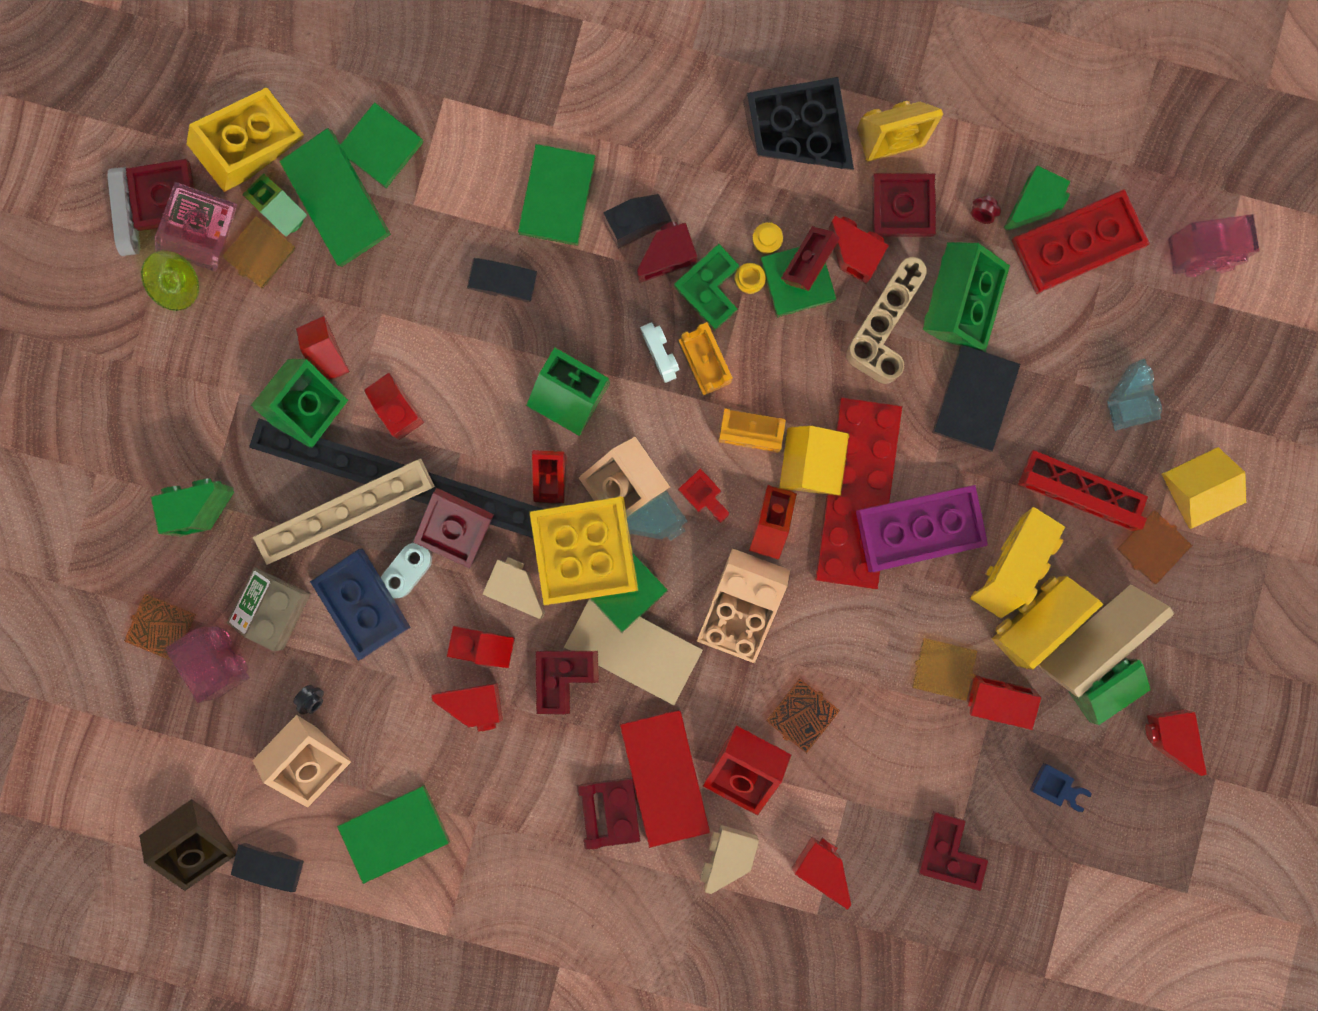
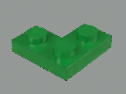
M720 244L674 283V288L708 323L714 332L738 310L718 288L740 267Z

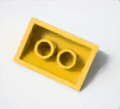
M1053 576L1040 587L1042 592L1029 605L1024 604L1018 608L1020 613L1012 620L1009 618L1005 619L995 628L997 634L991 639L1017 667L1033 670L1104 605L1099 599L1068 576L1057 578Z

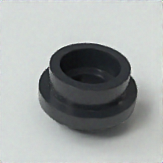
M307 685L301 689L293 701L297 706V712L304 715L317 711L323 703L322 697L324 692L319 687L315 688L312 685Z

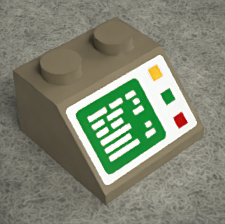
M254 567L227 624L245 638L272 651L284 650L311 594Z

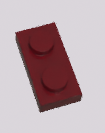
M812 226L781 279L787 285L809 291L840 238L833 231Z

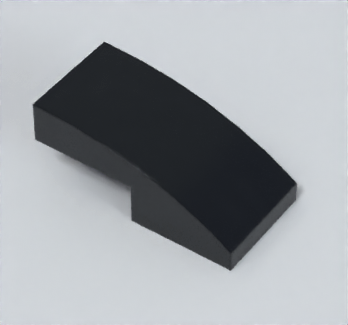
M473 258L467 289L493 296L502 295L530 302L532 300L537 271L506 263Z
M244 843L238 845L230 875L262 886L287 892H296L304 861L282 852H269Z

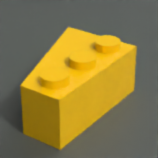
M1035 507L1028 510L1019 518L1001 547L1002 553L994 567L990 566L985 574L989 578L984 587L978 591L975 590L970 599L999 618H1003L1024 604L1029 605L1037 594L1038 590L1034 587L1038 579L1041 580L1050 568L1048 563L1050 556L1054 555L1063 543V539L1060 536L1065 526Z

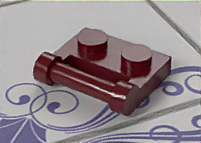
M632 777L577 785L578 796H581L586 831V838L583 839L584 849L590 850L641 841ZM603 792L608 834L599 836L594 794Z

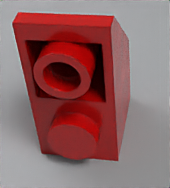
M834 216L828 230L835 232L840 238L834 248L839 268L867 284L889 245L884 243L883 237L871 231L866 233L857 228L858 225L850 218Z

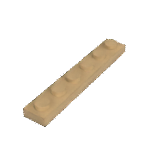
M420 458L254 536L253 539L266 565L435 486Z

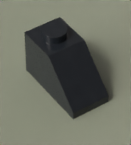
M659 194L632 198L603 212L605 224L618 249L672 222Z

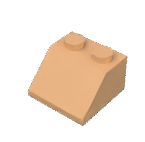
M636 437L610 450L579 477L594 501L620 496L624 497L627 519L671 488Z
M298 715L252 760L263 783L307 808L351 763L350 759L327 736Z

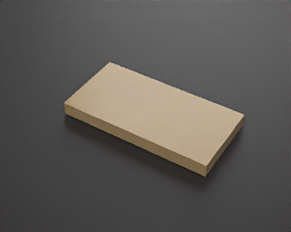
M1130 584L1039 664V667L1045 674L1079 698L1093 686L1095 681L1101 679L1174 615V612L1170 606Z
M590 599L564 648L570 651H598V666L672 705H675L703 651L701 648L642 617H639L629 628L621 633Z

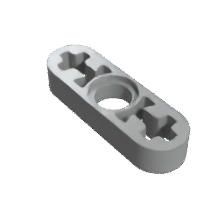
M127 167L112 168L107 173L114 241L117 251L121 256L140 253L139 231L134 228L126 176Z

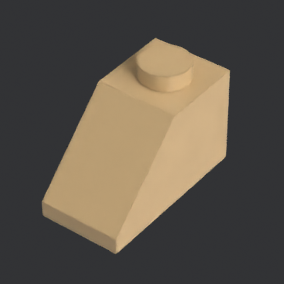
M507 557L505 562L497 560L483 595L536 618L543 619L545 611L530 573L522 570L524 563Z

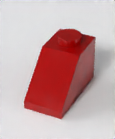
M387 373L364 389L375 412L392 436L398 440H401L425 423L390 373Z
M767 485L749 551L775 559L780 558L789 534L797 493Z
M498 683L438 692L431 695L432 701L468 728L477 726L478 732L496 729V723H500L503 720Z
M1182 709L1147 715L1148 724L1145 726V731L1152 746L1188 772L1199 776L1207 775L1196 713Z
M811 837L792 866L793 873L848 910L851 906V900L843 862L836 853L838 847L823 837L820 841Z

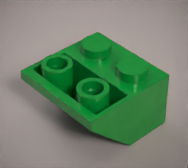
M554 347L537 377L526 406L580 437L608 389L610 380L603 374Z
M211 478L193 481V487L181 489V486H170L161 489L162 494L151 496L158 533L181 537L211 530L233 496V487L224 485L221 481L212 482Z
M1125 657L1101 679L1095 681L1093 686L1079 698L1070 691L1068 692L1090 723L1100 725L1151 689L1143 663L1139 659Z

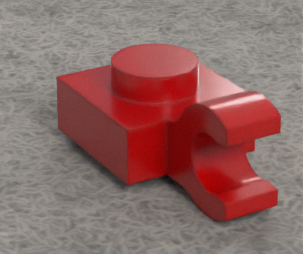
M701 468L678 488V491L698 513L706 507L719 523L729 516V512L716 499L722 491Z

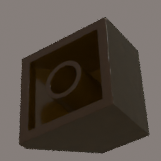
M193 799L139 835L144 863L184 891L236 856L235 848L213 815Z

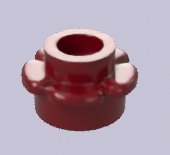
M983 196L973 200L974 205L972 206L971 215L976 221L983 224H991L996 216H1000L1001 208L998 206V201L995 198Z

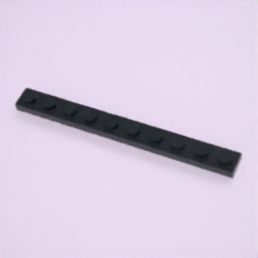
M258 418L249 448L364 485L405 466L404 464L323 438H319L313 447H308L272 426L268 421ZM430 472L428 474L435 487L410 498L428 505L433 492L438 488L494 514L490 525L533 538L530 512L543 510V508Z

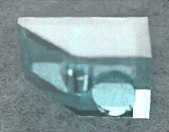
M667 491L627 517L630 535L663 540L666 537L670 541L674 540L685 532L683 525L688 522Z

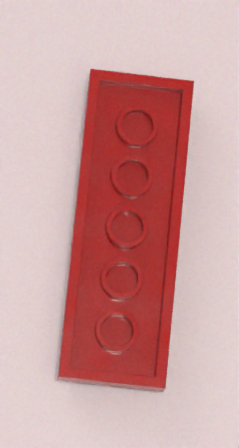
M849 398L840 399L836 431L849 434L841 496L827 494L815 581L878 589L880 571H868L856 511L890 503L903 406Z

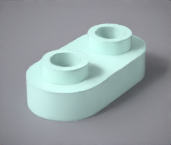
M651 322L640 327L664 383L676 379L675 372L680 369L672 353L667 355L663 347L667 340L660 325L654 327Z
M415 543L408 544L401 550L381 576L382 581L393 598H402L411 592L432 564L431 551ZM414 552L420 555V561L417 564H412L410 561V556ZM394 577H398L401 581L397 589L391 586V580Z

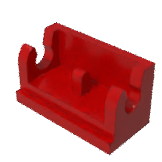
M974 675L968 706L971 707V716L1033 730L1042 697L1033 688Z

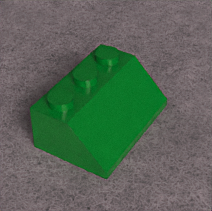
M947 242L945 253L941 259L937 281L933 287L929 309L925 315L923 330L938 340L958 346L965 345L986 352L1010 265L980 243Z

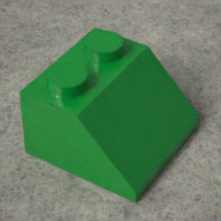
M287 359L251 406L272 426L306 446L313 447L348 402V399L307 359Z

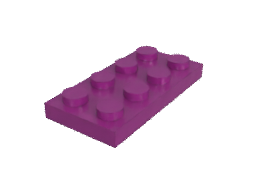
M976 485L856 511L869 572L988 546Z

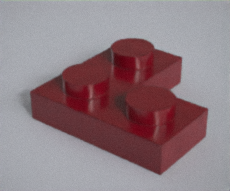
M536 651V714H570V683L599 682L598 651Z
M933 811L917 872L920 875L981 891L988 860L984 857L958 851L966 821Z

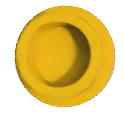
M762 223L754 230L753 244L762 253H774L782 245L783 233L776 224Z
M755 263L743 264L738 268L735 275L736 286L747 294H754L760 291L766 280L764 270Z

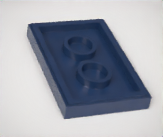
M363 548L356 550L310 581L358 661L411 628Z

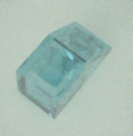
M1146 359L1139 360L1128 366L1107 401L1115 431L1161 419L1162 405L1159 397L1155 396L1152 385L1154 374L1151 367L1147 366Z

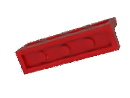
M1035 450L1030 452L1018 483L1019 486L1130 531L1143 530L1147 518L1141 515L1148 496ZM1036 460L1046 463L1052 476L1047 478L1032 472ZM1055 467L1058 468V469H1061V470H1063V471L1060 472V473H1057ZM1067 473L1075 475L1080 488L1074 489L1062 484L1059 476ZM1084 479L1092 483L1086 485ZM1097 484L1103 486L1109 499L1104 501L1091 496L1088 488ZM1113 491L1118 492V493H1120V494L1117 495V496H1114ZM1127 496L1137 500L1133 512L1119 507L1117 500Z

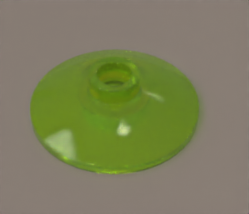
M161 250L149 255L145 259L141 269V279L147 294L155 303L168 310L180 311L190 307L196 301L199 294L198 276L192 265L184 257L172 251Z

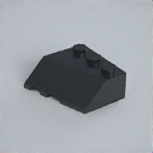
M838 77L746 94L743 103L748 132L757 156L854 170Z

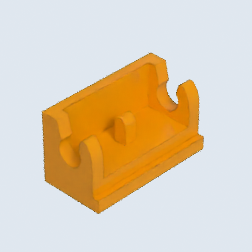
M708 323L699 325L698 329L691 333H683L678 341L703 396L731 384L733 377Z
M724 408L718 442L779 453L782 448L786 420Z

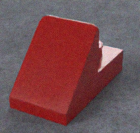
M453 626L447 657L471 661L478 665L509 668L515 637Z

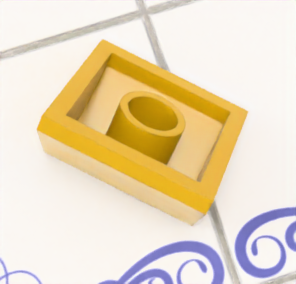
M811 425L788 427L779 488L841 496L849 434Z
M1219 447L1162 473L1189 529L1246 503L1245 471Z

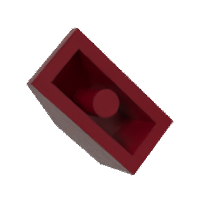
M670 222L660 228L661 231L656 232L637 269L639 283L697 264L698 256L686 222L679 225L678 222Z

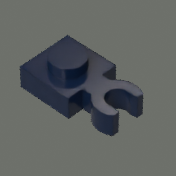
M1045 763L1042 764L1029 790L1060 807L1064 799H1066L1068 806L1078 812H1083L1084 808L1076 804V797L1079 794L1087 797L1092 795L1090 791L1083 787H1071L1074 778Z

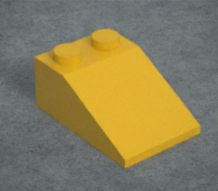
M266 87L189 124L186 144L225 192L249 180L302 140L304 134Z
M904 101L894 105L892 109L881 112L880 109H875L865 113L859 121L857 130L866 161H873L925 146L943 116L942 109L921 101L910 104V101Z

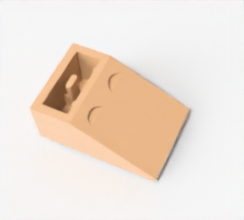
M732 548L697 642L755 663L787 588L790 570Z

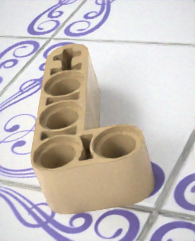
M916 257L905 259L897 268L846 351V358L852 366L883 384L895 381L904 370L902 357L883 344L927 274L924 262ZM910 269L914 272L913 278L905 287L901 283ZM887 295H897L901 300V305L896 307L890 305ZM871 320H881L885 325V331H874L871 327ZM855 346H865L869 351V357L859 358L855 354ZM881 362H891L895 367V373L893 375L885 374L881 369Z

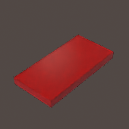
M1125 189L1015 236L1011 240L1036 295L1150 245Z
M681 709L620 724L649 848L710 833Z

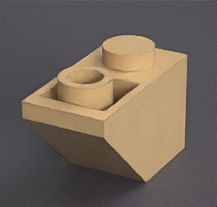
M724 825L720 826L719 833L713 832L709 845V850L713 851L710 863L705 862L700 881L705 882L704 888L706 893L712 894L751 872L759 843L757 835Z

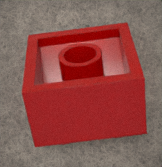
M736 725L721 748L704 781L703 787L758 816L782 783L791 754Z

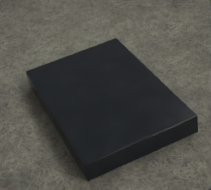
M961 345L932 433L992 452L1021 364Z

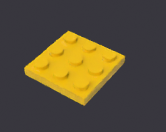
M620 496L530 512L544 605L638 591L624 497Z

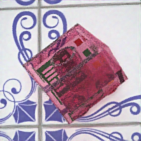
M175 182L155 235V251L217 272L228 240L237 204Z

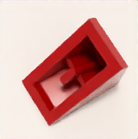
M325 316L296 328L300 351L303 356L328 381L350 372Z
M532 450L533 502L564 503L567 463L565 452Z

